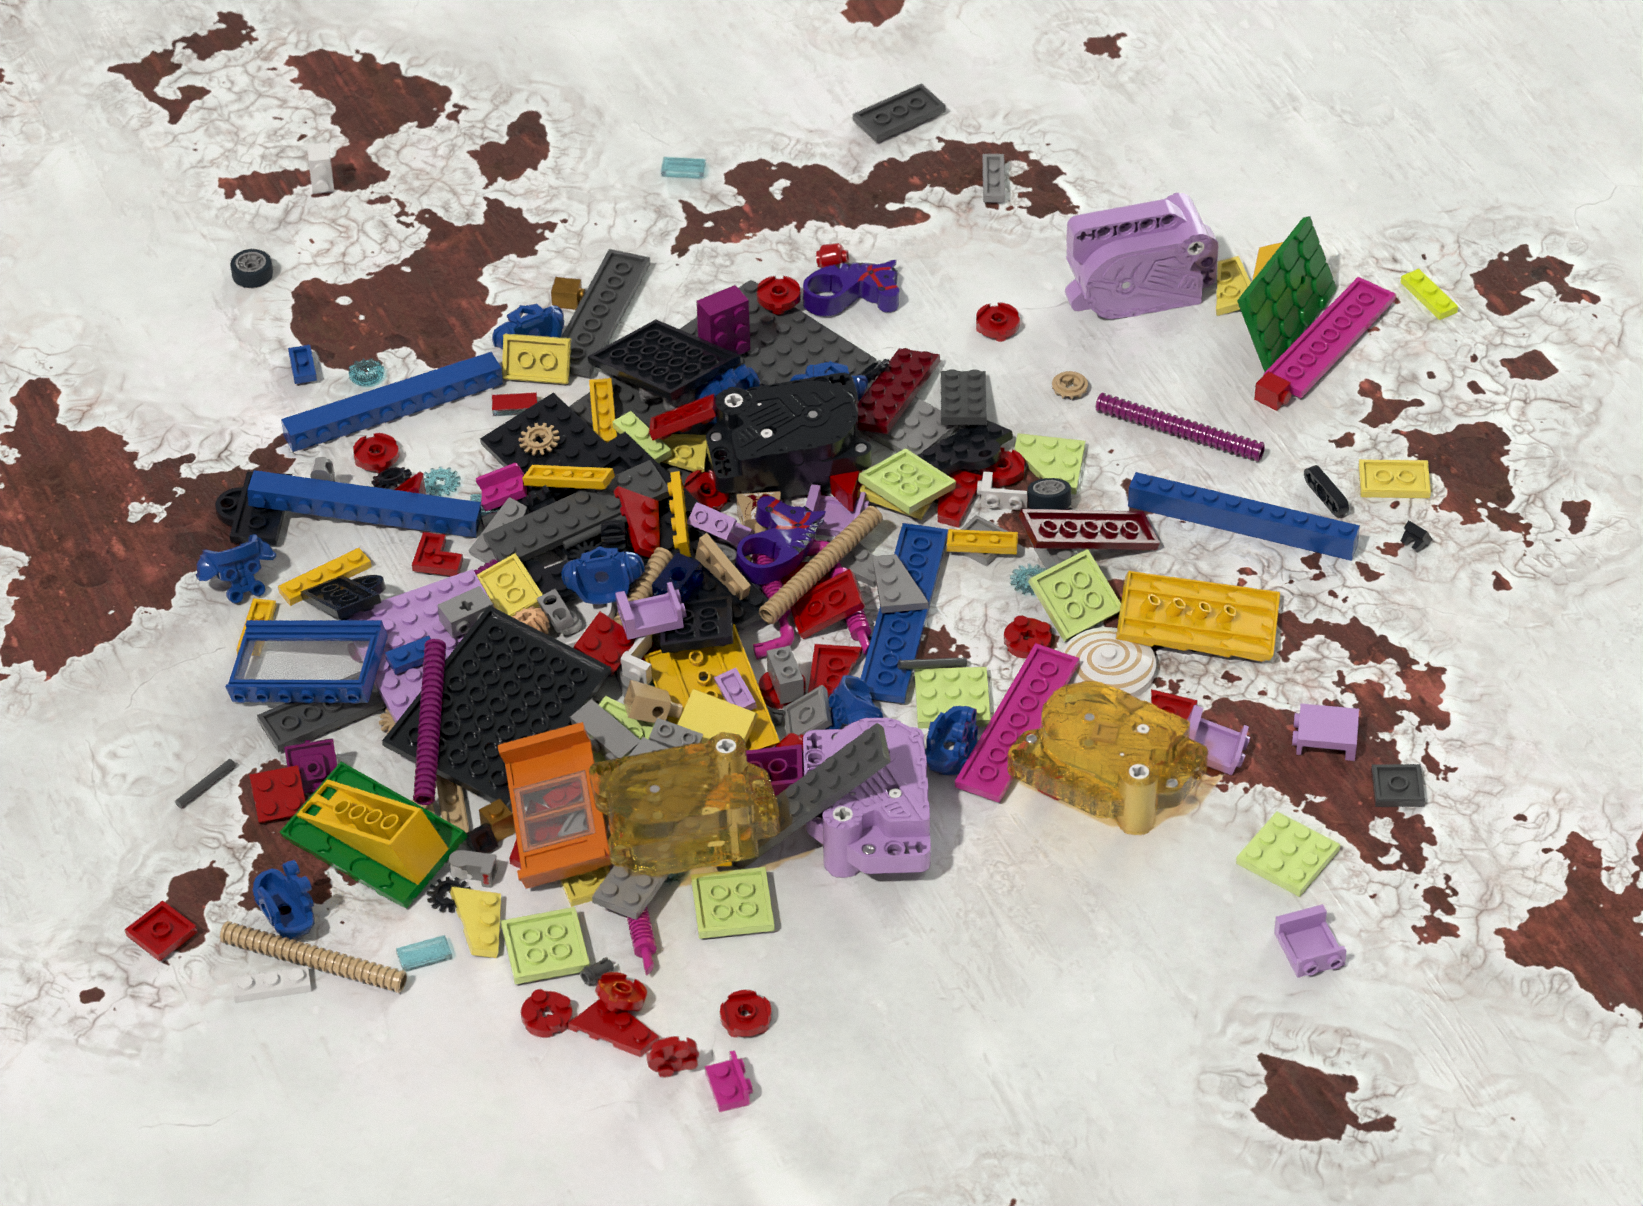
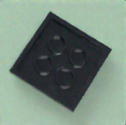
M732 596L681 602L684 603L686 617L683 618L684 628L661 632L660 642L662 653H677L684 650H700L706 647H723L728 644H734Z

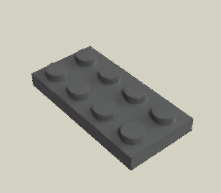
M921 83L853 113V121L877 143L946 112V105Z
M954 369L941 371V425H987L986 371L976 369L969 371H957Z

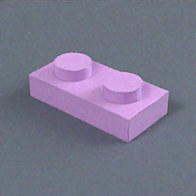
M737 668L714 677L715 683L726 702L748 710L757 708L756 702Z

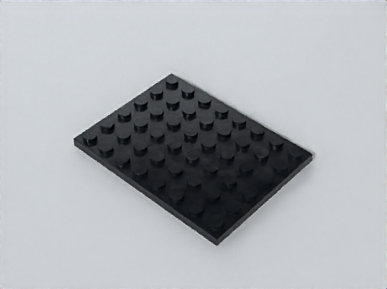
M489 605L445 660L437 774L491 803L501 799L509 808L511 799L506 767L499 754L498 745L572 725L570 717L592 699L611 674V667ZM421 692L382 740L384 747L415 763Z

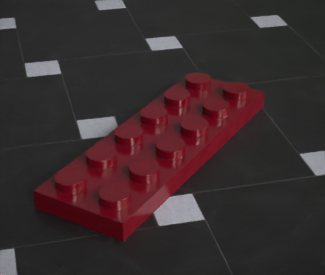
M899 348L890 359L886 370L875 379L858 402L859 430L888 434L941 362L940 354Z
M1021 509L1018 515L1034 548L1157 550L1160 545L1144 511Z

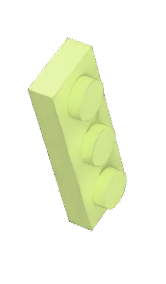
M630 411L612 421L613 428L619 434L626 432L656 462L660 463L672 456L671 449L662 440L655 439L652 441L649 428L633 412Z

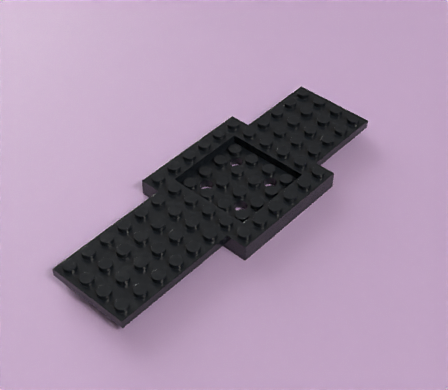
M554 392L480 438L481 445L503 467L517 463L524 474L532 465L613 468L614 474L617 475L651 460L665 483L671 482V475L626 432L606 443ZM535 423H538V426L547 423V428L553 425L554 429L552 432L555 430L559 431L556 435L560 436V440L556 442L558 446L551 447V452L543 449L544 455H541L540 450H538L536 455H532V451L525 453L524 450L526 448H520V444L523 443L519 442V438H525L521 435V432L527 433L526 427L530 426L533 428ZM536 437V441L539 443L543 442L544 438ZM527 486L529 492H537L542 489V487ZM547 487L555 501L586 489ZM684 488L688 521L695 504L699 502ZM673 496L659 501L660 547L670 551L674 560L671 562L670 567L667 568V572L651 597L668 593L667 583L672 582L674 590H679L681 602L731 595L733 601V624H735L737 632H740L761 618L759 608L769 599L744 575L743 577L751 585L749 595L743 600L733 595L721 581L695 559L699 538L703 535L689 524L688 534L691 557L681 558L680 550H675L673 536L677 535L676 531L673 532L671 518H674L675 514H671L669 500H673ZM526 497L516 500L529 509V513L533 512L527 503ZM627 522L625 523L628 544L627 552L635 553L627 531L629 527ZM601 534L587 540V546L590 545L592 540H595V545L600 543ZM560 545L552 550L561 559L567 560L568 556L573 555L569 551L577 549L574 546L565 550L563 545ZM638 554L643 560L645 567L651 558ZM637 580L629 584V591L634 587Z

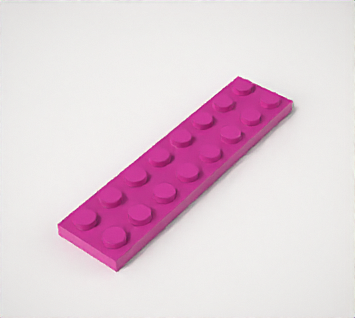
M1357 277L1276 360L1263 376L1269 371L1291 382V394L1302 398L1395 301L1396 293Z
M1035 643L955 780L956 788L999 803L1001 802L1033 746L1026 742V736L1034 734L1038 737L1079 666L1078 657Z

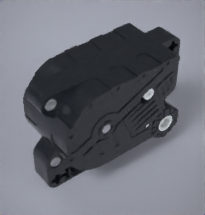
M835 373L752 387L747 390L728 387V389L723 390L716 397L717 422L706 434V443L715 488L720 493L738 492V494L780 491L781 499L792 498L793 496L808 495L811 484L820 485L821 492L831 490L830 476L866 470L872 465L871 444L859 437L858 395L853 377L849 373Z

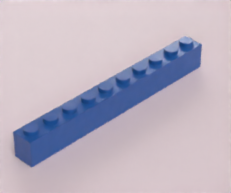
M488 352L281 419L283 436L292 452H296L503 385L502 368L493 353Z
M256 470L253 471L247 489L248 506L473 538L477 536L481 521V502Z
M1135 472L1129 486L1128 507L1350 561H1352L1358 546L1360 525Z

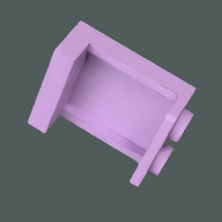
M811 484L805 506L812 512H826L823 517L824 523L817 528L816 535L836 537L862 511L870 506V502L866 501V492H861L854 511H848L835 497L822 496L820 485Z
M700 503L695 504L687 521V524L703 534L707 533L711 538L732 545L737 548L739 542L744 537L754 534L753 529L737 523L735 518Z
M672 582L667 583L668 593L630 602H628L625 591L615 593L618 613L627 639L684 628L685 606L684 603H681L679 590H674Z
M1301 704L1300 713H1295L1294 727L1298 728V731H1293L1292 745L1297 746L1296 755H1301L1303 746L1346 750L1345 760L1355 761L1359 709Z
M1194 705L1187 718L1177 755L1232 775L1235 768H1240L1244 761L1245 754L1242 753V750H1246L1250 737L1247 736L1249 727L1244 725L1241 732H1237L1201 718L1203 708Z
M1323 904L1280 915L1275 919L1274 934L1297 978L1306 975L1311 976L1329 969H1337L1345 965L1347 950L1345 946L1339 947L1326 923L1327 911Z

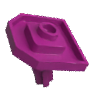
M333 738L314 742L306 740L302 744L284 746L287 767L296 765L299 767L304 793L315 792L337 766Z

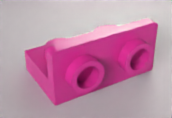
M517 463L476 478V483L481 489V506L485 512L504 505L509 497L518 500L527 496V486H524L522 479L525 474Z
M735 1050L729 1051L730 1060L705 1066V1074L719 1113L750 1105L749 1094L753 1093L752 1084L749 1078L745 1079L744 1062L742 1058H737Z

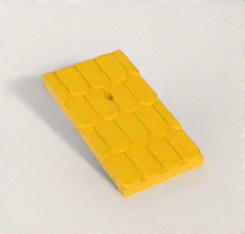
M1128 571L1124 580L1116 639L1151 647L1159 645L1183 651L1190 649L1224 657L1232 655L1260 662L1270 661L1274 655L1280 592Z
M733 624L734 644H728L723 647H706L700 650H684L677 653H662L661 650L644 655L645 661L651 664L652 680L655 687L666 690L669 693L671 702L682 704L681 715L693 689L725 701L715 683L714 677L737 668L756 702L757 708L750 711L758 714V718L743 751L772 748L780 743L735 624ZM702 677L708 678L705 681L700 680ZM667 716L668 722L678 724V718ZM701 745L695 763L704 764V770L718 766L716 750Z

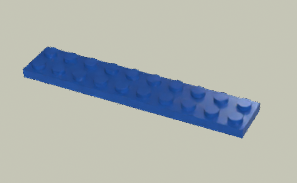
M902 523L894 554L898 556L929 602L928 609L881 613V608H879L860 678L868 685L872 699L905 704L913 669L899 670L897 663L898 660H915L917 658L947 542L948 529Z

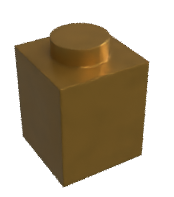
M555 277L551 289L552 306L556 305L561 309L576 310L585 294L581 279Z
M501 799L479 809L480 824H490L497 842L515 833L513 813Z

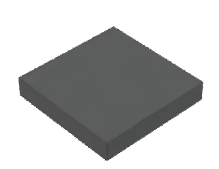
M1421 764L1371 765L1375 807H1425Z

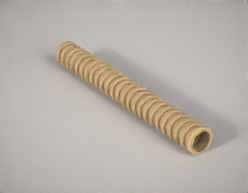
M868 506L835 539L828 543L804 568L797 572L791 580L759 608L762 619L767 623L774 624L777 619L784 615L830 569L837 565L865 536L882 522L881 512L874 506Z
M661 547L654 550V554L651 555V559L648 560L647 565L644 567L645 572L637 579L634 587L627 595L628 602L648 598L653 595L657 585H659L664 574L667 572V568L670 567L671 562L674 560L670 551ZM617 612V616H615L613 620L621 626H623L619 613Z
M226 921L220 931V941L222 943L228 942L229 945L235 944L236 947L242 946L243 949L249 948L250 951H257V953H264V955L268 956L271 954L275 958L278 956L282 960L293 961V963H300L303 966L307 965L310 968L314 967L317 970L322 969L324 972L329 971L331 974L336 973L338 976L343 975L345 978L350 977L352 980L358 979L359 982L365 981L366 984L372 983L373 986L380 985V988L385 989L387 987L390 991L394 989L397 993H400L406 984L407 975L404 970L391 969L389 966L384 968L382 964L377 965L375 962L370 963L368 960L362 961L361 958L355 959L354 956L348 957L347 954L341 955L340 952L333 953V950L328 949L326 951L325 948L321 947L319 949L318 946H311L308 943L304 944L301 941L297 943V940L294 939L290 940L280 935L275 936L273 933L268 934L266 931L261 932L259 929L254 930L252 927L247 928L245 925L240 926L238 923L232 924L230 921Z

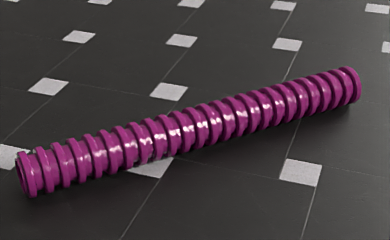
M1103 392L1096 401L1095 408L1097 412L1109 413L1110 416L1115 415L1116 418L1122 417L1123 420L1128 419L1129 422L1135 421V424L1138 425L1142 423V426L1146 427L1148 425L1151 429L1155 427V430L1159 431L1161 429L1164 433L1168 431V434L1172 435L1174 433L1177 437L1181 435V438H1188L1190 441L1194 439L1196 443L1201 442L1202 445L1207 443L1209 447L1221 448L1222 451L1234 452L1235 455L1241 454V457L1245 458L1247 456L1250 460L1254 458V461L1258 462L1261 460L1265 450L1264 442L1251 441V438L1248 437L1244 439V436L1240 435L1238 437L1235 433L1231 435V432L1228 431L1224 433V430L1220 429L1218 431L1216 427L1211 429V426L1207 425L1205 427L1203 423L1198 425L1196 421L1191 422L1190 419L1178 418L1177 415L1172 416L1171 413L1165 414L1164 411L1159 412L1158 409L1152 410L1151 407L1145 408V405L1139 406L1138 403L1132 404V401L1129 400L1127 402L1125 399L1119 400V397L1116 396L1114 398L1112 395L1106 396V393Z
M440 639L427 640L424 649L413 795L414 802L420 805L434 803L436 794L446 643Z

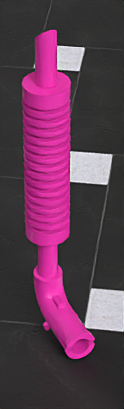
M814 539L806 557L817 555L829 542L823 540L816 541ZM839 561L832 568L833 571L830 574V579L848 569L842 567ZM864 609L846 617L845 621L851 638L859 641L865 656L870 645L868 637L871 635V628Z
M752 554V561L755 564L764 565L774 562V558H770L767 555ZM781 579L767 584H760L763 594L768 599L773 597L783 587ZM791 609L777 619L781 628L779 638L753 644L756 659L767 656V650L792 645L795 638L794 630L789 625L787 619Z
M609 845L611 861L615 860V855L619 851L624 852L626 849L618 845ZM646 907L637 920L627 917L634 953L637 957L642 958L645 974L648 975L654 967L652 955L656 952L657 947L648 908Z

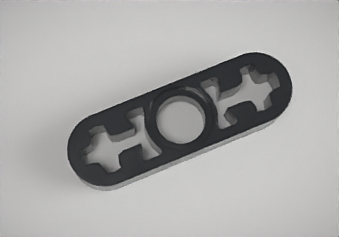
M1318 465L1304 470L1306 483L1334 516L1338 517L1349 512V504L1346 497Z

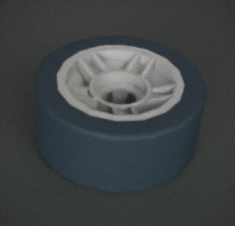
M260 249L242 250L231 259L230 267L233 281L241 287H261L272 279V261L265 251Z
M1044 478L1036 480L1028 486V506L1031 509L1065 510L1071 505V485L1065 480Z

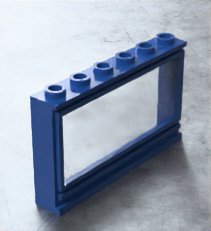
M382 620L246 621V630L230 680L225 686L232 702H369L388 637Z

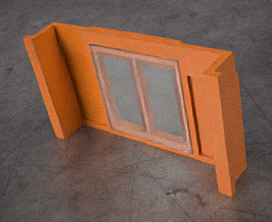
M581 722L499 744V754L506 767L521 870H517L518 879L522 881L525 888L528 889L612 865L591 739L585 730L584 723Z

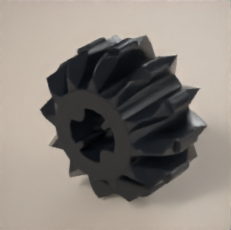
M609 519V521L602 522L601 543L603 548H618V552L628 551L626 527L622 520Z

